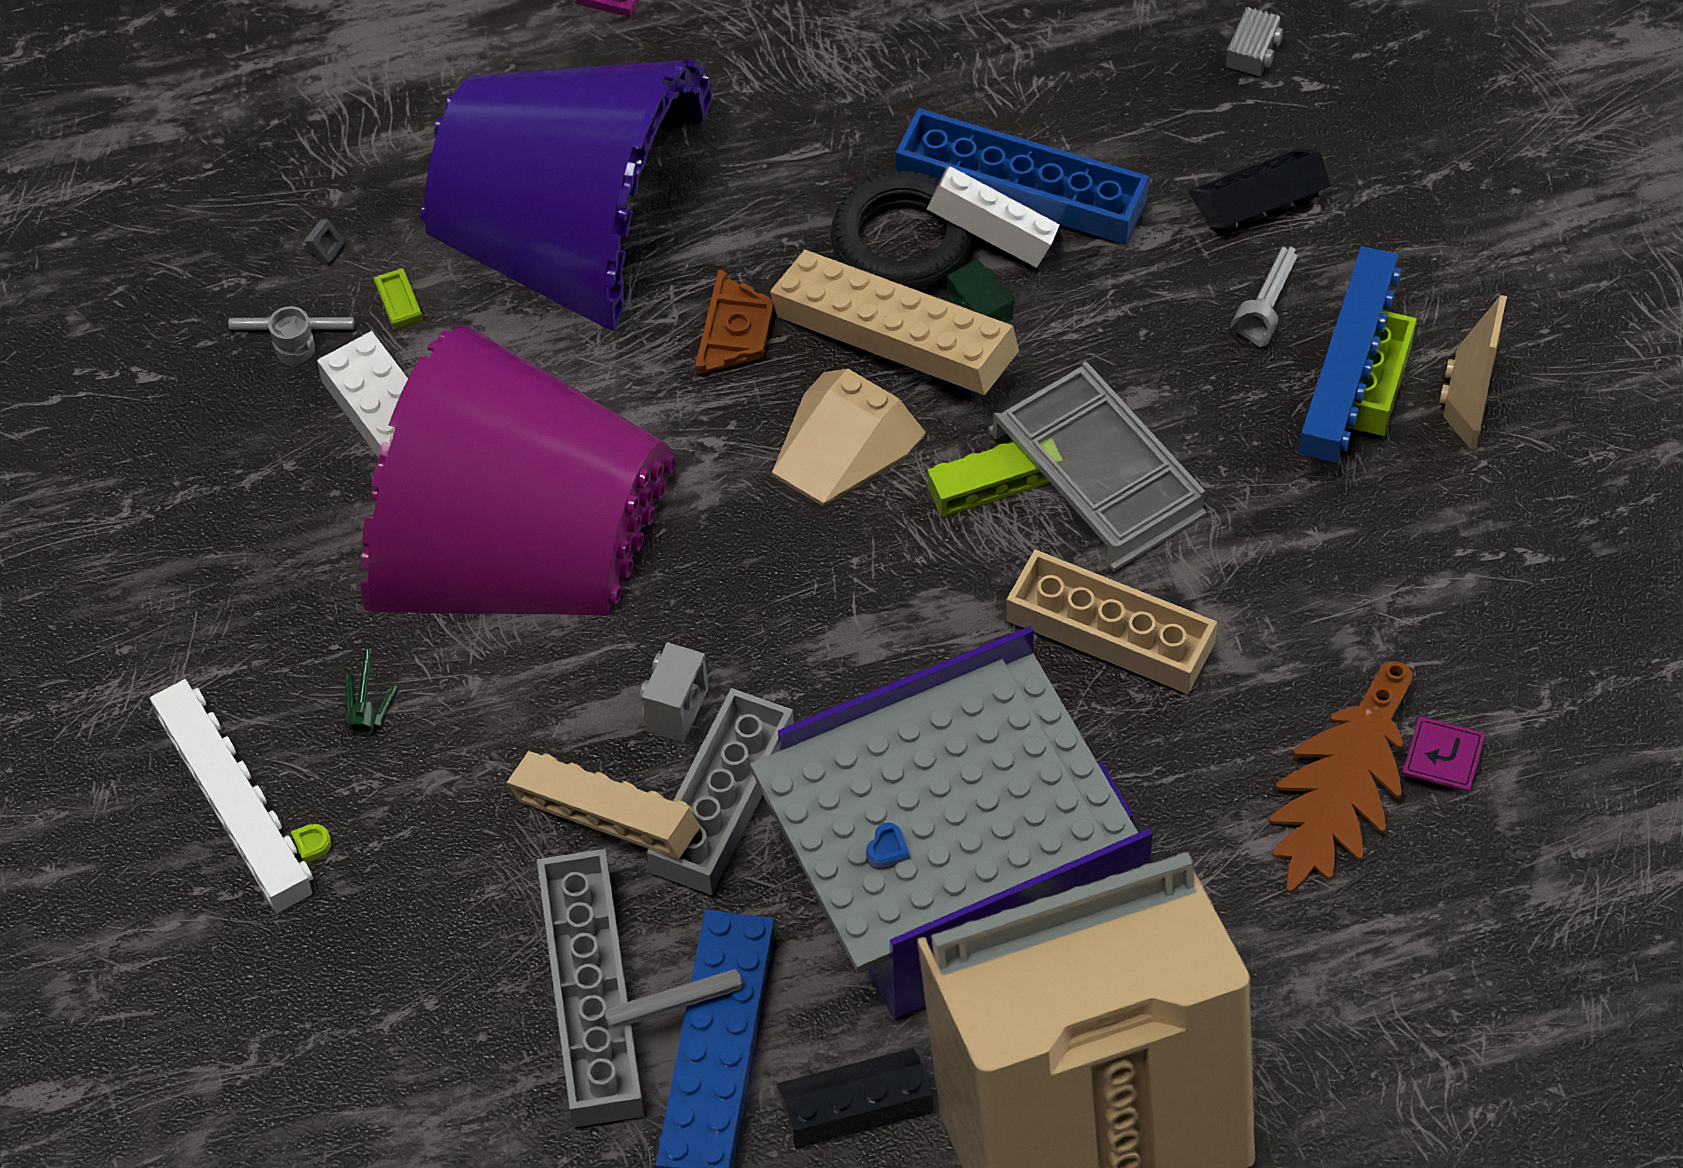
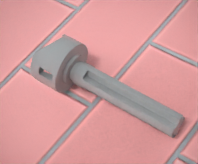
M1291 246L1289 249L1281 247L1256 300H1248L1240 304L1230 325V329L1238 332L1259 347H1264L1269 343L1278 324V316L1272 308L1298 256L1294 254L1295 249Z

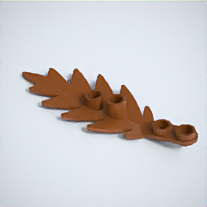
M1396 661L1387 662L1382 665L1359 706L1348 707L1331 715V722L1343 724L1317 734L1296 747L1293 751L1295 757L1326 758L1308 764L1276 783L1277 790L1311 791L1292 800L1269 817L1270 824L1301 825L1285 837L1273 850L1272 854L1274 858L1291 859L1286 885L1288 893L1296 890L1313 869H1316L1327 880L1332 879L1335 856L1333 838L1358 861L1363 859L1362 836L1354 809L1380 833H1385L1384 810L1372 776L1395 798L1399 799L1401 797L1400 777L1388 742L1397 749L1403 747L1400 732L1391 719L1412 682V672L1407 665Z

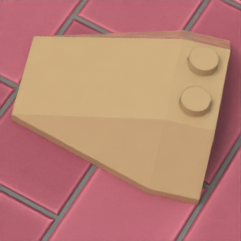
M1500 295L1457 347L1455 360L1448 359L1445 378L1451 380L1450 385L1443 384L1440 403L1446 404L1443 417L1470 449H1476L1507 296Z
M850 369L823 372L804 393L773 468L772 476L824 507L907 458L926 437V432L899 398Z

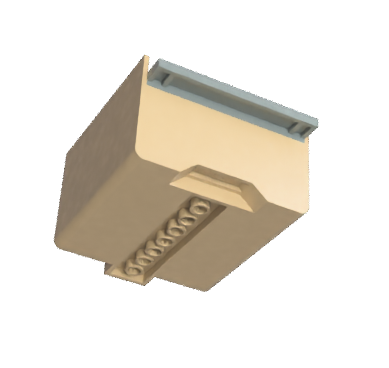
M1188 852L1153 864H1145L1140 868L1119 875H1112L1085 886L1075 887L1070 891L1048 898H1041L1033 903L1011 910H1004L999 914L977 921H970L962 926L932 935L934 957L925 937L917 939L940 1116L963 1168H1248L1254 1163L1255 1140L1249 973L1196 876L1193 862Z

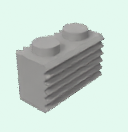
M1247 7L1227 50L1226 67L1261 76L1264 67L1269 68L1274 56L1273 46H1279L1282 40L1283 29L1279 28L1280 16H1274L1272 13L1268 14L1267 12Z

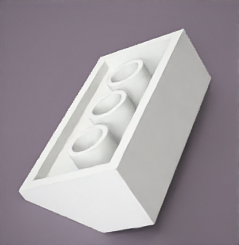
M947 166L927 207V210L1036 268L1051 246L1060 226L1047 217L1040 215L951 166Z

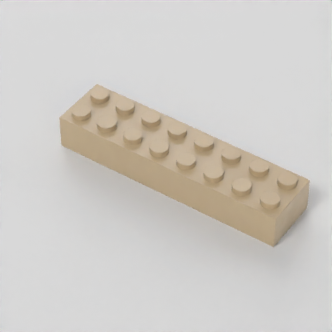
M804 250L770 291L777 317L982 395L988 392L1019 352L1013 325L808 250Z

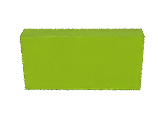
M403 268L373 277L393 330L423 321L422 313Z

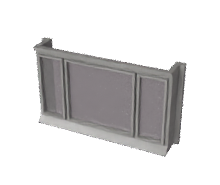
M1086 361L1082 363L1080 368L1002 413H994L993 425L988 428L990 434L995 439H998L1007 433L1108 546L1106 564L1113 572L1199 521L1207 514L1203 509L1206 491Z

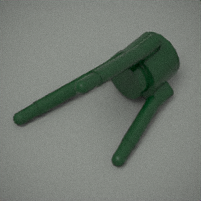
M370 647L365 650L358 701L355 702V706L352 675H346L347 713L345 725H347L349 731L360 735H369L373 733L374 728H381L383 717L398 689L395 684L391 686L378 712H376L373 703L366 701L372 655Z

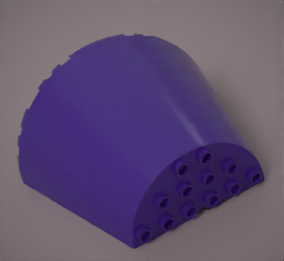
M673 60L484 74L468 77L458 87L454 95L450 94L448 96L443 118L439 117L435 125L436 139L428 167L425 201L420 214L421 220L425 221L426 234L602 327L615 330L624 309V277L622 270L626 251L621 250L619 244L621 237H628L632 210H628L625 206L627 205L629 195L636 197L640 173L644 168L656 132L670 108V104L689 103L692 119L704 121L713 99L710 79L708 76H704L706 69L698 61Z

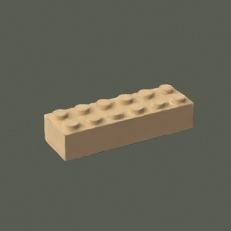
M1036 549L1033 551L1006 599V621L1023 628L1031 626L1035 633L1186 694H1189L1216 640L1217 621Z

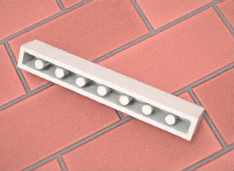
M186 679L149 697L155 715L275 913L312 895L309 881L313 879L310 869L305 861L298 863L294 855L298 854L294 843L289 836L283 838L279 830L282 829L278 817L273 810L270 812L266 811L263 805L267 802L258 785L253 788L248 780L251 779V775L243 761L237 763L233 755L236 754V751L228 736L221 738L218 733L221 730V726L213 712L207 714L203 707L206 706V702L199 689L195 688L192 690Z

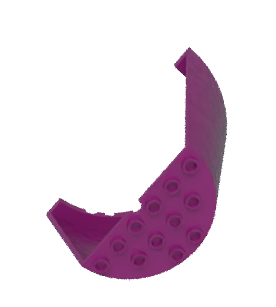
M458 324L455 325L454 331L443 330L438 335L437 340L432 341L427 347L428 351H432L430 357L421 356L413 368L388 424L395 427L394 435L390 437V443L383 441L380 449L378 465L374 471L371 486H375L371 493V500L376 501L373 517L368 515L365 517L362 537L363 552L360 567L361 569L368 570L366 580H361L364 610L370 612L608 615L612 604H617L620 599L623 578L629 577L633 566L632 557L634 552H639L643 544L644 533L640 531L646 525L650 526L653 521L655 502L663 497L666 485L665 479L667 474H672L674 471L676 456L672 455L671 448L666 442L474 328Z

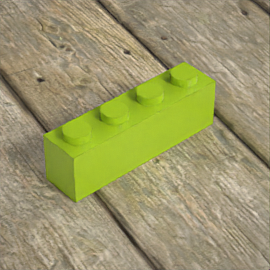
M1051 436L1040 442L1039 444L1063 468V460ZM1015 442L1003 443L978 454L971 453L962 459L949 463H940L934 468L927 470L928 489L942 518L1051 483Z

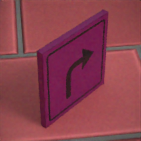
M1419 716L1402 775L1470 792L1485 733Z

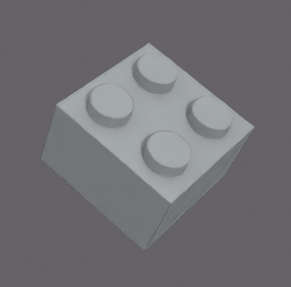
M667 642L662 654L657 653L652 665L653 674L650 680H645L642 684L639 694L640 700L643 701L642 717H645L648 732L685 742L709 689L705 653Z

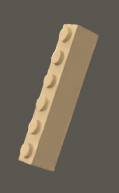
M528 751L507 781L508 786L521 803L676 859L681 857L700 828L693 815V809L683 801L677 800L673 802L667 800L655 791L647 793L637 789L629 782L623 781L619 783L613 781L603 773H590L575 763L565 764L545 753L539 755Z

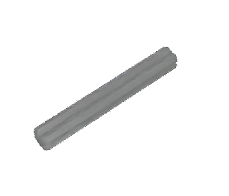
M733 969L607 1008L604 1011L605 1019L609 1028L614 1029L740 990L742 988V980L738 970Z

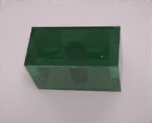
M979 259L947 275V295L955 305L1004 323L1013 320V305L1015 304L1013 295L1007 288L1003 289L997 282L994 272L990 268H986Z

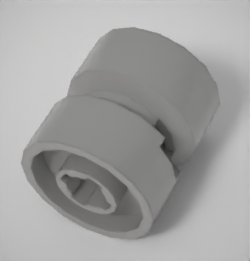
M294 306L283 307L275 311L269 319L268 328L277 358L282 363L288 365H299L308 361L315 352V342L306 312Z

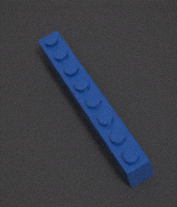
M1364 246L1360 248L1303 426L1299 454L1337 463L1340 451H1347L1351 432H1348L1347 429L1348 426H1355L1359 408L1354 406L1356 402L1362 403L1366 384H1363L1362 380L1363 378L1368 380L1370 378L1373 360H1369L1370 355H1377L1381 337L1376 335L1377 332H1384L1388 314L1384 313V309H1391L1395 294L1391 287H1398L1402 268L1397 267L1398 254Z

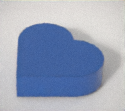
M883 823L876 829L875 839L870 841L866 848V858L871 866L885 868L910 859V852L904 836L896 824Z

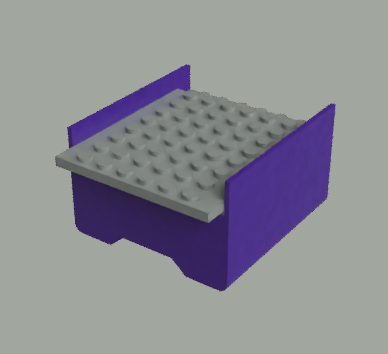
M1031 626L778 730L779 751L750 763V770L854 969L857 974L865 970L868 971L894 1019L926 1006L917 939L925 937L934 957L932 935L962 926L970 921H977L999 914L1004 910H1011L1033 903L1041 898H1048L1070 891L1075 887L1085 886L1112 875H1119L1140 868L1145 864H1150L1152 832L1148 828L1138 833L1134 827L1133 814L1103 763L1096 762L1033 654L1034 631ZM883 823L896 824L902 831L910 852V859L885 868L871 866L866 858V848L870 841L875 839L876 829Z

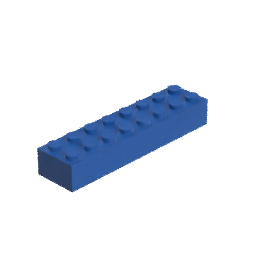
M920 108L917 109L896 151V171L898 173L901 171H912L918 174L919 172L941 180L947 166H951L1059 225L1126 245L1148 200V175Z
M705 910L691 982L736 969L742 980V988L686 1006L656 1168H734L776 939L774 918Z

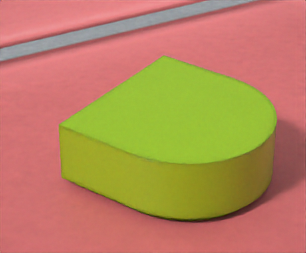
M309 824L291 831L301 859L305 863L325 856L331 848L329 832L322 825Z

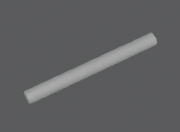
M354 317L309 318L311 330L355 329ZM229 318V330H269L268 323L270 318Z

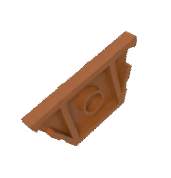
M718 270L695 364L697 374L764 357L775 309L773 301L763 293L755 292L752 287L744 282L739 285L732 281L723 270Z

